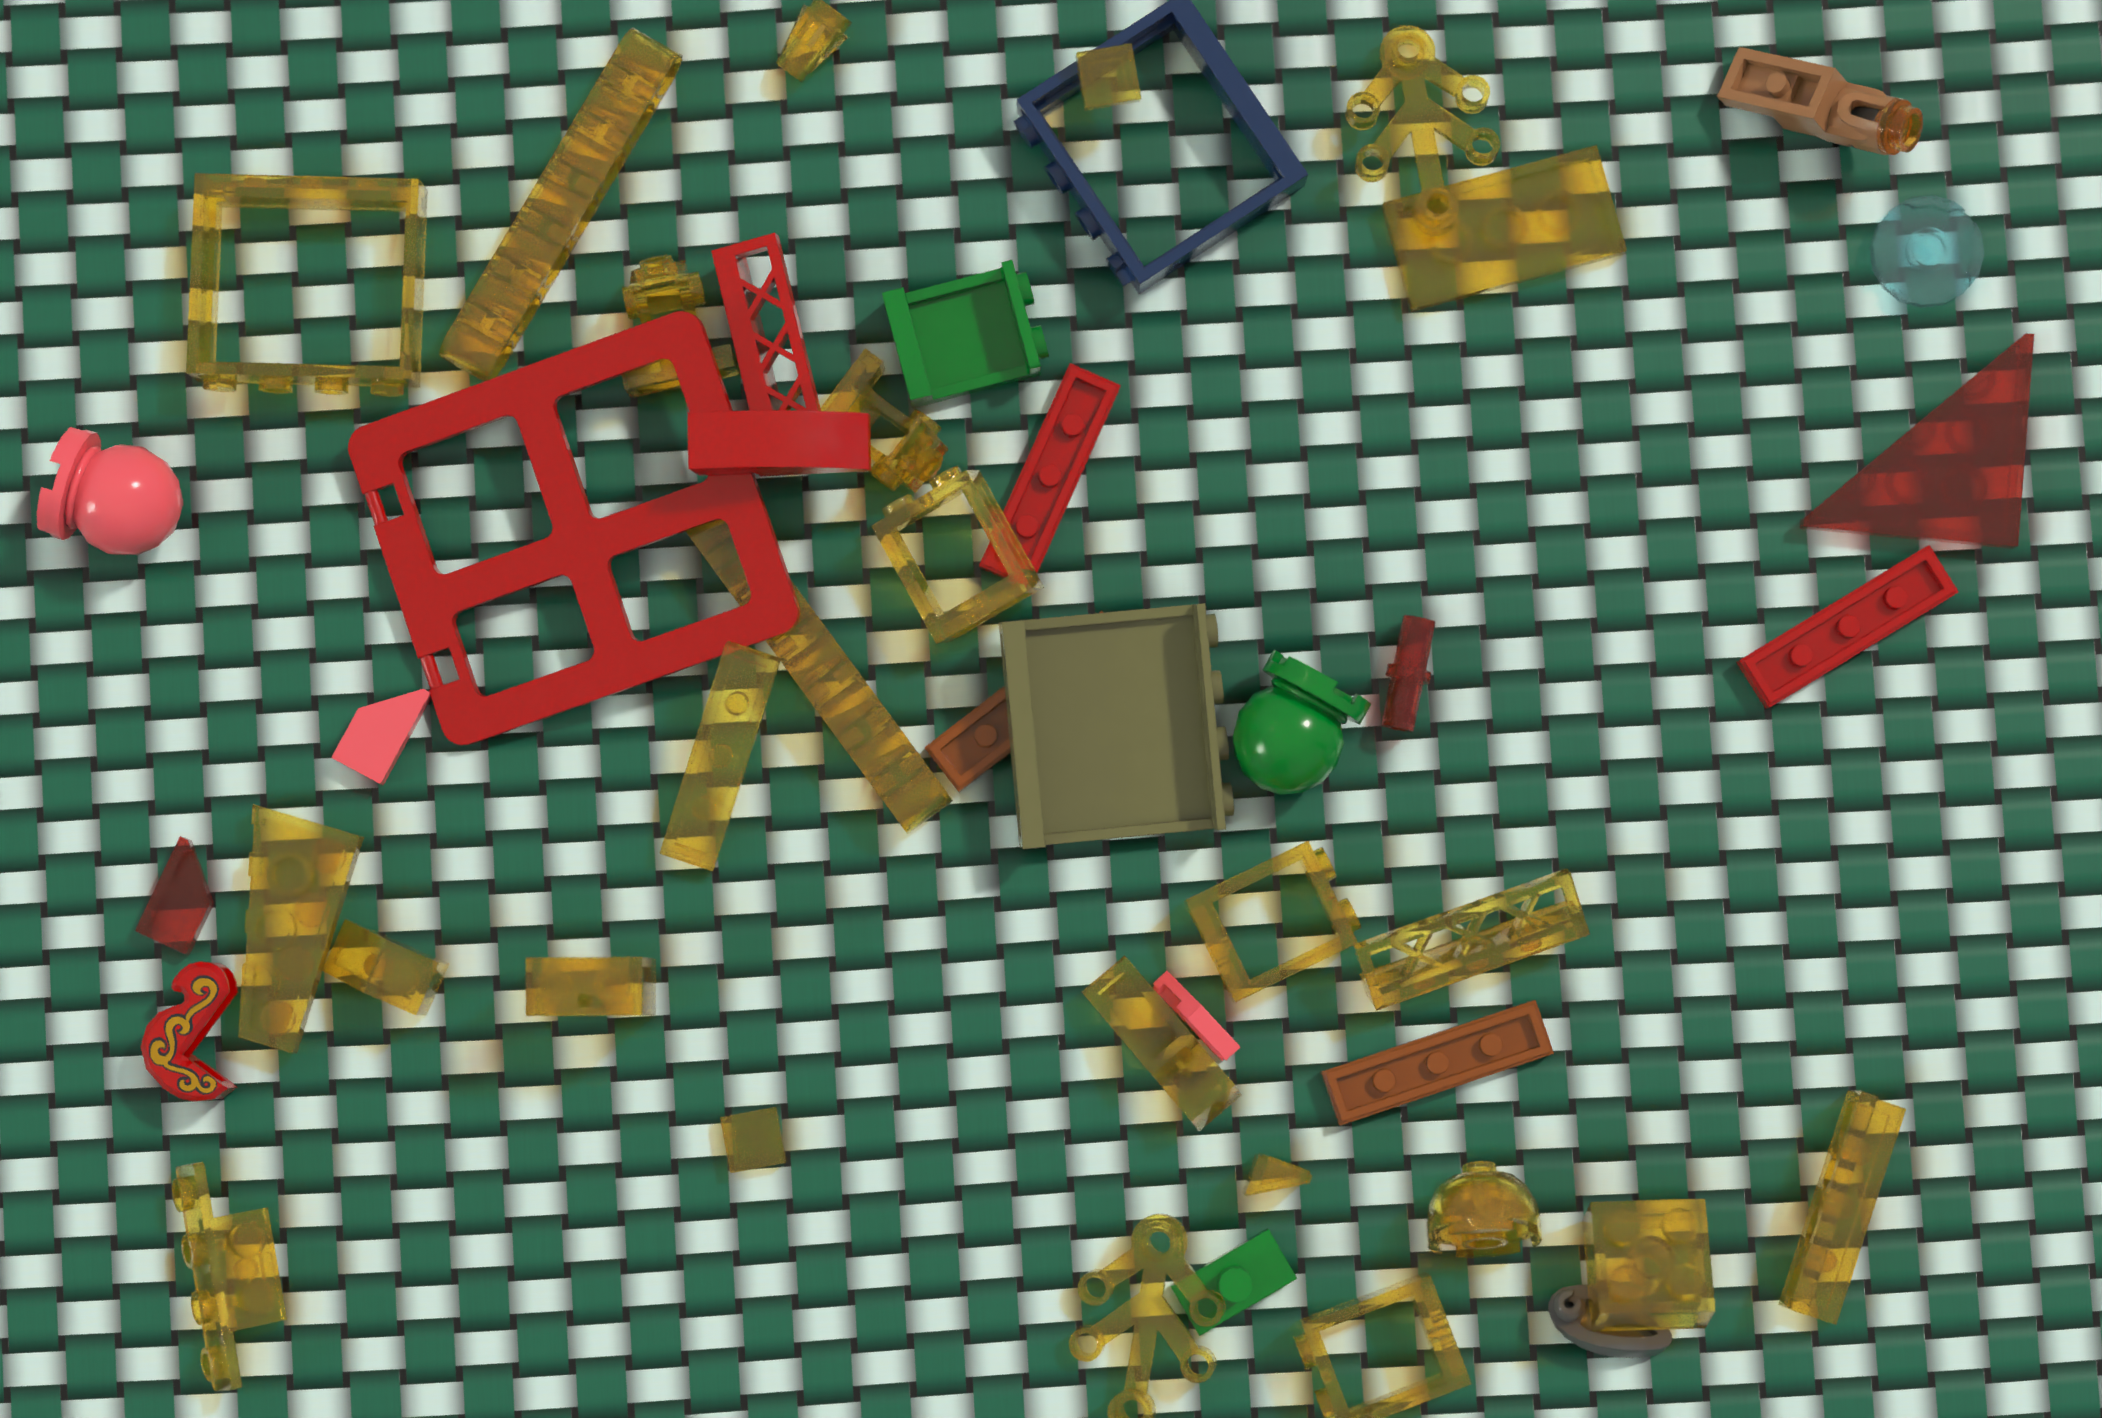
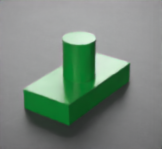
M1266 1228L1170 1286L1200 1336L1293 1282L1297 1277L1270 1230Z

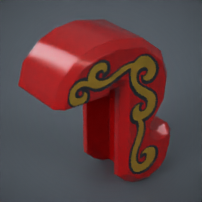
M199 961L184 967L172 980L171 988L173 991L182 992L185 996V1001L182 1004L159 1012L146 1026L141 1043L146 1070L163 1089L178 1098L193 1102L222 1099L237 1088L234 1083L193 1055L205 1036L238 994L235 976L227 966L221 963Z

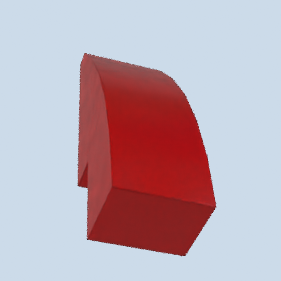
M802 410L688 412V469L699 476L756 473L759 476L871 471L870 414Z

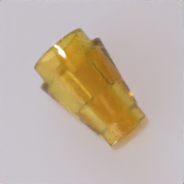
M813 0L809 7L803 4L781 51L782 54L775 63L800 82H803L808 74H811L849 38L845 35V32L852 22L823 0Z

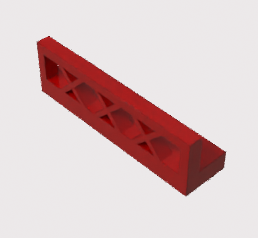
M774 232L712 250L711 253L749 410H791V408H794L795 410L821 411L779 236ZM768 251L772 270L761 289L752 284L746 257ZM775 285L777 286L780 300L770 295ZM766 301L780 308L785 319V323L773 343L765 338L759 313ZM788 338L793 354L783 349ZM779 354L794 362L798 377L787 396L779 393L772 367ZM801 391L806 408L796 403Z

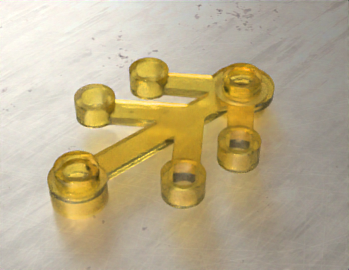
M1400 26L1391 30L1381 43L1379 55L1383 65L1381 70L1364 92L1355 93L1347 103L1345 116L1349 125L1357 130L1370 129L1378 121L1380 105L1401 81L1404 104L1374 144L1365 145L1359 150L1356 157L1355 170L1357 175L1364 181H1380L1388 172L1391 158L1411 133L1422 192L1418 195L1414 205L1413 220L1416 227L1422 233L1429 236H1442L1450 232L1455 226L1459 214V202L1456 196L1444 187L1434 131L1465 151L1467 159L1478 166L1489 165L1496 159L1500 148V139L1492 129L1486 127L1474 129L1429 99L1425 80L1455 97L1458 108L1468 114L1479 113L1486 107L1490 96V87L1482 77L1476 75L1463 77L1435 58L1434 42L1424 30L1415 26ZM1405 44L1412 45L1417 49L1418 54L1412 58H1406L1399 53L1398 48ZM1467 88H1475L1481 92L1482 98L1475 102L1469 101L1463 96L1462 92ZM1365 104L1372 109L1373 114L1367 118H1360L1354 114L1353 108L1356 105ZM1476 140L1488 141L1492 146V151L1486 154L1478 153L1472 144ZM1369 156H1375L1381 160L1383 166L1377 170H1369L1363 165L1362 160ZM1433 200H1440L1446 205L1447 211L1439 215L1433 214L1429 211L1427 204Z
M1152 1214L1141 1220L1132 1233V1248L1102 1270H1090L1078 1283L1080 1298L1088 1305L1098 1306L1105 1303L1112 1296L1114 1286L1143 1269L1141 1288L1137 1295L1096 1324L1079 1327L1069 1340L1071 1354L1080 1361L1089 1362L1096 1359L1103 1352L1107 1343L1134 1325L1125 1388L1111 1400L1108 1406V1418H1130L1124 1411L1125 1402L1129 1400L1138 1401L1142 1405L1144 1411L1142 1418H1155L1156 1406L1153 1398L1148 1394L1158 1330L1180 1360V1370L1188 1381L1193 1383L1205 1382L1216 1369L1217 1361L1214 1353L1205 1346H1198L1163 1296L1166 1275H1169L1189 1301L1190 1316L1200 1326L1210 1327L1218 1323L1225 1313V1301L1218 1292L1207 1290L1185 1258L1188 1249L1187 1232L1176 1218L1167 1214ZM1155 1232L1165 1233L1170 1239L1169 1250L1165 1252L1155 1250L1151 1244L1152 1234ZM1099 1278L1104 1282L1106 1287L1104 1296L1094 1297L1088 1292V1279ZM1203 1298L1212 1300L1217 1306L1216 1316L1213 1318L1203 1317L1197 1308L1199 1300ZM1090 1334L1095 1338L1097 1342L1095 1352L1086 1353L1080 1349L1078 1345L1079 1335ZM1190 1356H1203L1208 1362L1207 1372L1204 1374L1194 1373L1188 1364Z

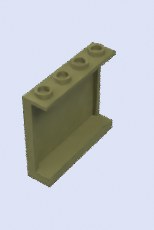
M1205 603L999 622L1019 847L1031 849L1046 847V845L1206 829L1226 830L1225 817L1234 815V800L1231 783H1222L1220 761L1228 760L1229 747L1226 727H1217L1215 704H1223L1224 701L1223 682L1220 670L1211 671L1209 649L1218 648V627L1215 614L1206 615Z

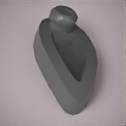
M1574 1285L1559 1289L1551 1296L1548 1311L1555 1328L1580 1348L1599 1355L1618 1358L1656 1356L1663 1352L1672 1342V1334L1669 1328L1656 1313L1637 1299L1616 1290L1594 1285Z

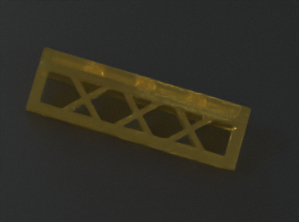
M1566 868L1353 944L1362 971L1359 975L1365 993L1375 1010L1378 1011L1588 936L1590 933L1572 875ZM1561 888L1565 901L1532 912L1540 895ZM1524 901L1521 909L1512 906L1514 904ZM1503 910L1516 916L1515 919L1478 931L1486 915L1494 911ZM1471 920L1467 928L1459 925ZM1449 929L1462 935V938L1425 950L1435 932ZM1417 939L1414 947L1405 944ZM1391 948L1409 955L1375 969L1370 957Z
M1847 1091L1778 1305L1835 1325L1837 1324L1906 1111L1905 1108L1879 1100L1877 1096L1862 1091Z

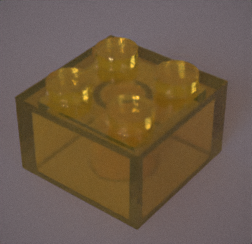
M1705 1199L1590 1202L1582 1222L1591 1331L1706 1328L1716 1310Z

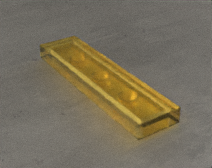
M731 641L726 642L659 854L710 871L715 869L782 658Z

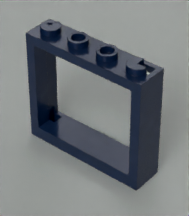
M1191 0L1167 1L1016 99L1017 113L1020 117L1014 120V124L1021 137L1031 149L1037 145L1040 146L1050 161L1049 164L1044 166L1050 180L1060 194L1063 195L1067 191L1071 192L1081 209L1075 212L1080 225L1092 241L1099 236L1112 254L1106 258V262L1114 276L1122 286L1131 282L1138 294L1303 188L1308 177L1307 171ZM1174 31L1274 179V182L1144 266L1043 115L1163 36Z

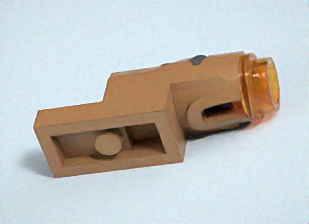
M1743 47L1738 48L1717 95L1725 106L1774 117L1786 130L1881 155H1896L1900 151L1910 152L1917 145L1923 128L1921 110L1912 107L1911 103L1906 99L1888 96L1878 89L1848 83L1837 69Z

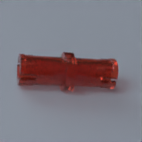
M1409 615L1403 616L1393 664H1387L1385 674L1390 677L1381 723L1382 727L1404 732H1414L1423 684H1429L1431 672L1426 669L1436 623L1433 620Z

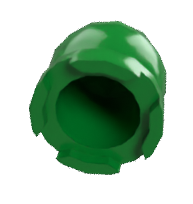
M1273 650L1263 668V671L1272 677L1271 683L1273 686L1254 693L1239 711L1233 732L1234 756L1243 774L1260 789L1280 795L1303 793L1321 784L1337 767L1344 746L1341 724H1346L1347 720L1360 725L1371 703L1358 694L1352 697L1335 688L1338 682L1290 656L1286 659L1281 653Z

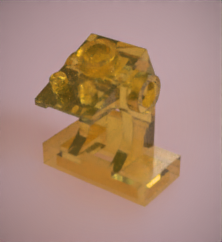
M661 255L640 261V268L631 271L630 285L622 287L629 320L640 318L641 324L654 320V314L682 308L685 312L699 318L696 306L706 304L699 271L689 273L686 259L673 261L672 255ZM731 345L713 347L712 351L721 377L726 378L739 375L735 353ZM663 360L622 375L624 389L630 398L681 387L674 365L669 360Z
M865 348L822 405L821 411L870 414V428L881 415L906 434L889 456L871 446V463L873 466L871 471L868 472L892 491H896L900 484L916 494L924 482L931 480L937 474L942 465L943 456L949 450L937 437L942 428L917 409H914L908 417L872 389L886 370L884 362Z

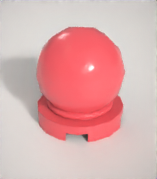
M70 427L62 435L50 461L60 464L53 489L41 487L37 507V528L51 534L54 538L65 540L70 538L78 528L90 545L107 554L140 555L158 547L175 531L183 507V498L179 480L167 462L141 446L119 444L101 451V439L98 433L87 429L80 430Z

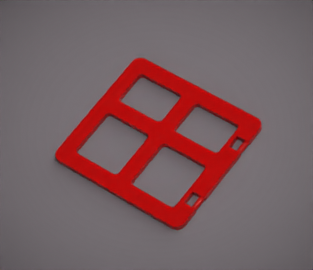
M685 311L667 314L361 426L351 435L348 442L349 456L362 494L365 495L375 524L373 527L417 657L420 658L430 687V696L442 731L451 742L458 745H470L786 634L797 625L800 618V606L754 473L708 475L707 479L701 483L612 515L597 518L591 511L557 410L558 401L566 395L654 363L669 360L674 365L689 412L733 411L705 327L697 316ZM512 416L516 419L552 523V532L545 539L443 574L437 568L403 467V459L408 453ZM394 485L404 515L388 520L378 491ZM716 520L725 521L729 527L751 592L749 602L735 609L644 641L636 639L611 570L613 559L621 554ZM563 575L567 576L572 582L594 647V654L591 659L489 696L481 694L456 624L457 616L462 611ZM450 649L459 680L443 685L433 654Z

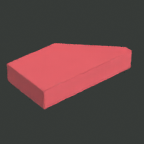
M420 689L358 708L331 758L384 785L430 702L431 693L425 689Z
M1168 971L1164 972L1153 983V989L1220 1060H1228L1240 1048L1239 1044Z

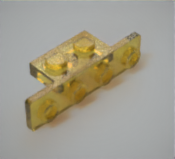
M198 1162L177 1166V1178L172 1181V1197L176 1209L179 1212H183L186 1235H183L181 1240V1250L186 1266L193 1270L196 1291H193L191 1295V1309L196 1323L202 1325L205 1348H202L200 1355L202 1371L206 1380L212 1382L214 1391L239 1389L242 1387L233 1331L287 1320L268 1207L213 1218L204 1163Z

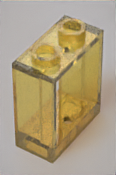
M959 466L952 467L930 480L929 483L933 490L914 500L911 494H908L888 504L882 509L885 518L871 526L936 644L952 642L1044 588L980 470H965L961 472ZM964 493L1009 576L944 613L899 531Z
M1306 841L1184 901L1233 1003L1358 943L1353 932L1361 929L1360 922L1347 898L1338 902L1328 882L1336 878V873L1322 847L1313 851L1309 841ZM1300 861L1337 937L1249 979L1213 902Z
M647 957L526 958V1016L656 1015V959Z
M1426 1272L1299 1320L1303 1334L1295 1336L1294 1340L1305 1369L1316 1366L1324 1387L1315 1390L1314 1393L1324 1418H1384L1472 1384L1432 1278ZM1411 1297L1439 1374L1348 1408L1319 1331Z

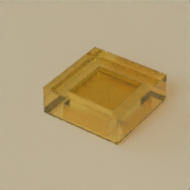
M1132 43L1076 52L1075 58L1085 111L1140 102L1141 93Z
M777 1106L720 1117L730 1173L787 1162Z

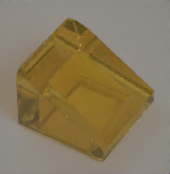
M1259 1152V1155L1255 1154L1243 1194L1250 1196L1308 1184L1311 1181L1312 1174H1310L1311 1171Z

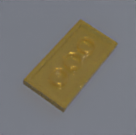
M1597 145L1383 202L1381 206L1411 312L1621 256L1627 252Z

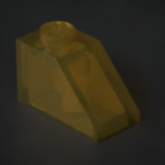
M345 919L322 971L365 994L409 1013L427 1015L449 963Z

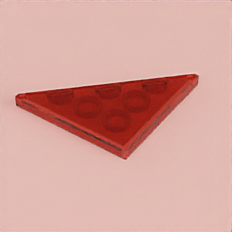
M2026 333L1897 439L1891 446L1801 519L1800 529L2012 549L2018 547L2034 334Z

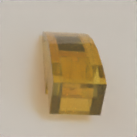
M1125 955L1082 991L1084 996L1198 1131L1202 1130L1242 1096L1235 1084Z

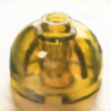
M1477 1161L1464 1164L1461 1174L1447 1178L1435 1189L1427 1209L1428 1249L1442 1255L1441 1244L1456 1246V1257L1478 1258L1511 1255L1521 1252L1520 1241L1530 1238L1533 1248L1538 1246L1542 1240L1540 1213L1537 1201L1529 1187L1513 1174L1496 1171V1164L1493 1162Z

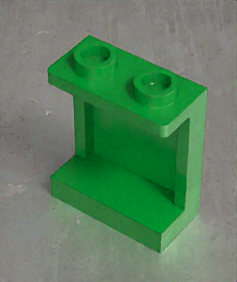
M1013 260L1001 262L1002 267L923 289L905 293L904 287L882 293L912 409L1041 375L1039 360L1048 358L1049 354L1041 325L1030 327L1025 306L1035 304L1027 272L1016 274Z

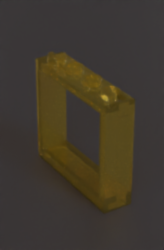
M195 173L186 373L197 382H203L204 390L215 392H234L237 389V383L259 384V391L279 394L292 393L293 385H315L314 392L327 395L348 394L349 386L371 387V394L379 396L404 395V387L420 388L428 190L419 179ZM222 207L406 212L400 366L216 362Z

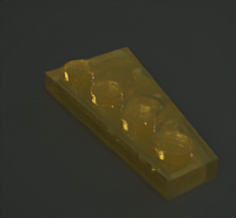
M253 804L251 824L254 825L253 849L249 854L248 876H251L249 910H246L245 933H247L246 963L243 964L238 1037L289 1053H297L364 837Z

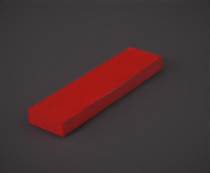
M1072 363L1069 364L979 564V568L1031 590L1121 389V385Z
M1927 545L1738 660L1736 663L1764 708L1768 709L1954 596L1959 591L1930 545Z

